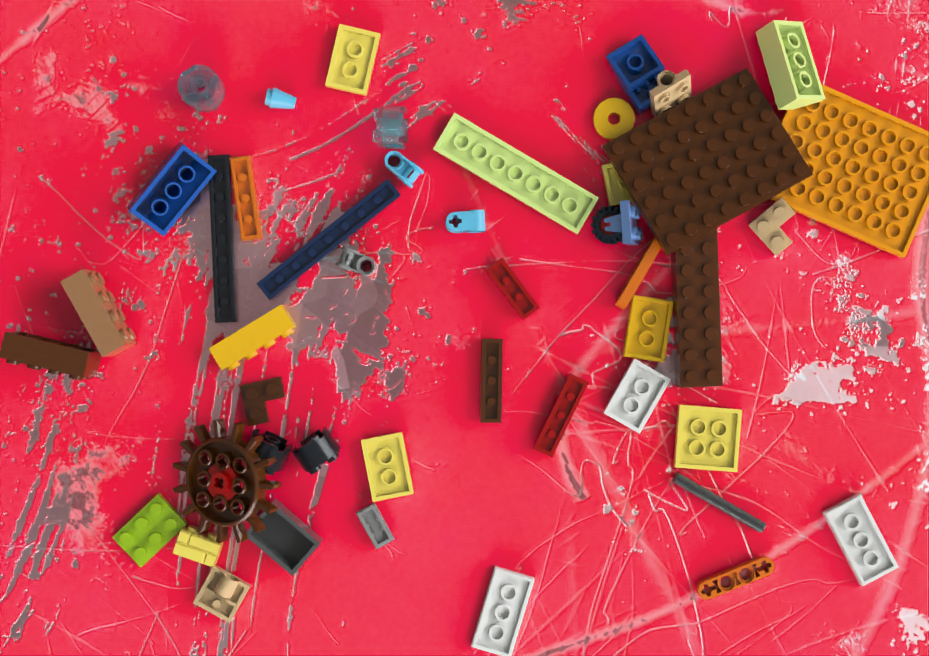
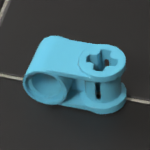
M390 151L385 156L386 168L412 189L413 183L420 174L423 175L424 171L397 151ZM390 157H398L400 159L399 165L396 167L390 166L388 164Z
M485 210L452 212L446 218V229L451 233L486 232ZM453 218L460 222L456 228L453 224L449 223L452 222Z

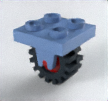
M629 200L620 201V208L604 206L600 211L597 210L595 212L596 216L592 217L593 223H591V227H593V230L591 231L600 242L606 244L623 242V244L630 246L640 245L639 240H642L641 227L638 228V219L641 218V213L634 202Z

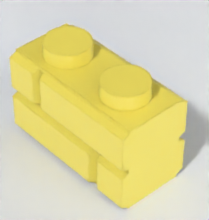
M188 525V527L182 528L173 554L214 567L224 542L217 543V534L213 532L199 534L197 532L198 527Z

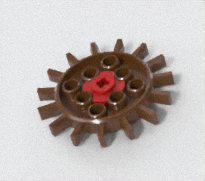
M223 418L213 420L214 438H211L205 424L194 427L201 442L198 446L190 439L181 441L179 445L191 456L188 463L185 461L173 463V468L186 472V484L178 485L173 490L175 493L188 492L191 504L182 511L183 516L197 511L203 517L197 529L199 534L208 531L212 523L217 525L216 542L222 543L228 540V527L232 526L236 541L240 543L248 540L244 522L247 521L255 533L266 528L257 516V513L260 509L268 514L277 511L278 507L265 500L266 489L273 490L281 487V482L266 480L264 467L271 466L277 460L275 457H267L261 460L255 450L264 439L262 435L253 437L249 443L243 441L242 435L245 423L239 422L234 423L232 434L228 436L226 435L225 419Z

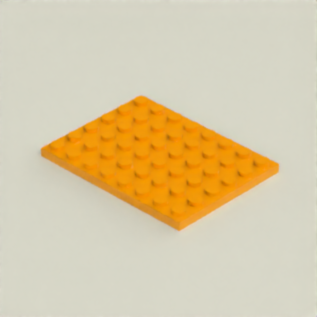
M821 84L825 100L797 109L786 110L781 120L783 127L813 175L769 200L776 202L782 197L795 212L899 258H905L929 204V131Z

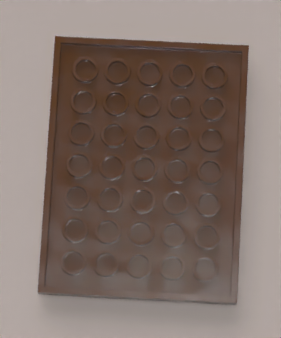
M747 68L602 146L603 151L666 256L813 175Z

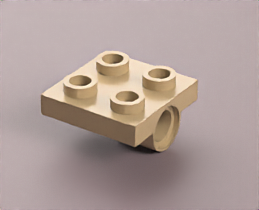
M686 69L676 75L669 70L658 74L657 87L649 91L651 112L654 117L692 98L691 74Z
M215 565L193 603L230 623L249 591L251 584Z

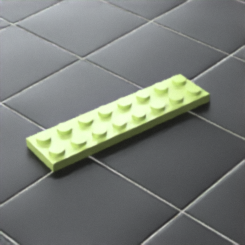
M455 112L433 148L434 151L575 234L579 233L599 197Z

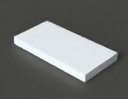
M856 493L822 511L860 586L863 587L899 568L860 493Z
M494 566L471 647L499 656H512L535 577Z

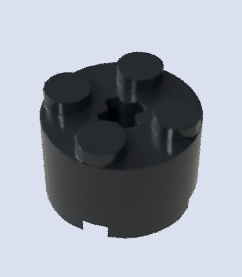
M323 427L322 432L319 429L302 440L300 448L297 449L295 446L291 450L305 472L313 475L321 469L320 465L328 461L330 463L338 458L341 447L327 427Z
M255 429L252 431L249 441L253 437L260 435L264 438L255 450L260 459L275 457L277 460L271 466L264 467L265 473L274 475L275 472L282 471L292 445L287 446V440L275 433L266 431L265 434H260V430Z

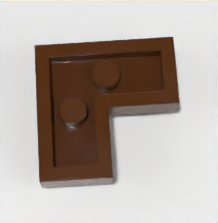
M282 376L239 385L248 426L270 422L266 401L286 397Z

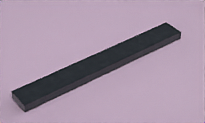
M208 155V164L217 170L209 180L215 323L237 322L230 155Z

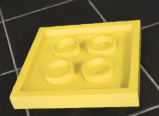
M678 404L673 467L737 472L742 409Z

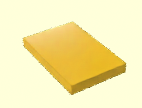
M633 295L630 301L622 356L664 363L674 301Z

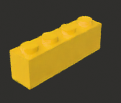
M279 305L210 347L209 350L221 370L228 369L232 371L240 366L239 361L244 358L247 360L252 359L258 355L257 350L262 347L268 349L276 344L275 339L280 336L286 338L294 333L293 328L297 327L286 307Z

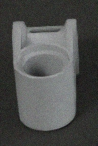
M342 246L343 252L335 266L364 276H372L376 273L378 266L374 259L356 250ZM365 261H371L372 269L368 272L362 270V264Z

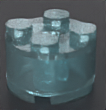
M193 65L186 71L184 70L179 76L177 83L178 92L183 101L192 109L199 112H210L219 108L225 97V86L222 79L211 68L205 65ZM203 85H204V86H205V89H204V90H201V92H199L198 89H199V88H203Z
M379 106V108H374L373 117L377 124L376 129L373 130V142H377V146L380 149H406V146L403 144L408 142L409 131L408 119H404V113H408L406 106Z

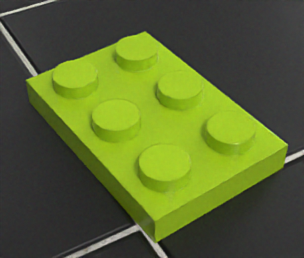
M159 493L112 538L140 567H143L188 522Z

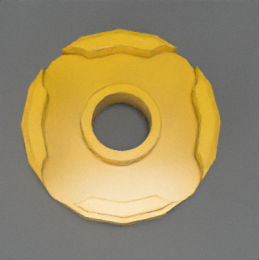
M619 98L604 100L595 109L593 115V124L596 132L608 140H613L632 130L635 122L634 111L630 104ZM616 114L619 117V123L616 125L609 123L608 116Z

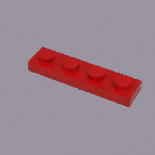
M569 373L533 449L553 457L589 382Z

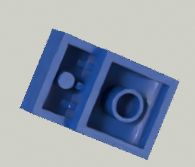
M641 34L606 56L619 84L639 115L651 108L649 91L657 87V76L665 69L660 59Z

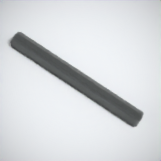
M675 474L672 481L676 485L759 533L764 531L766 527L765 522L682 474Z

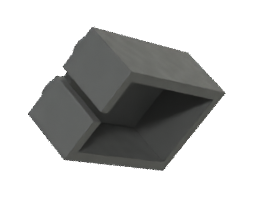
M275 498L271 503L278 507L277 511L271 514L263 512L259 516L266 528L255 533L252 527H250L246 533L254 544L293 576L321 544L323 538Z

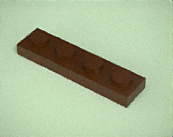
M482 338L480 423H501L503 339Z

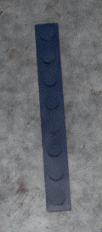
M388 179L385 180L260 280L257 285L267 298L272 300L401 197L400 193Z

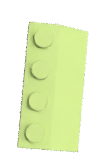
M773 20L755 32L778 110H793L826 99L803 22Z

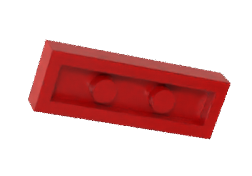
M503 258L485 270L522 320L540 308Z

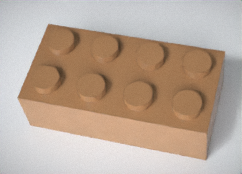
M82 269L60 281L102 357L116 356L137 344L134 340L136 339L134 331L130 327L128 328L124 322L126 317L120 309H117L114 304L116 302L115 297L105 288V279L99 272Z

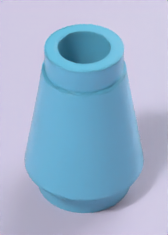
M275 87L273 89L268 88L265 105L270 106L269 108L294 109L297 97Z

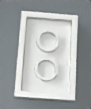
M633 358L602 413L640 434L671 379Z

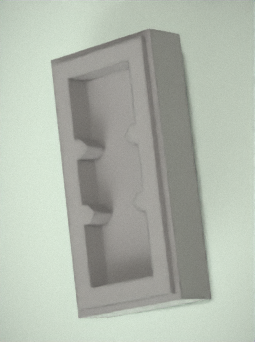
M375 502L356 512L376 550L395 540Z

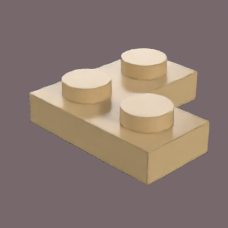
M780 197L750 222L748 226L777 256L793 243L780 226L796 214V212Z

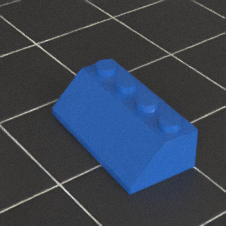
M180 141L127 206L128 210L162 236H165L217 170Z

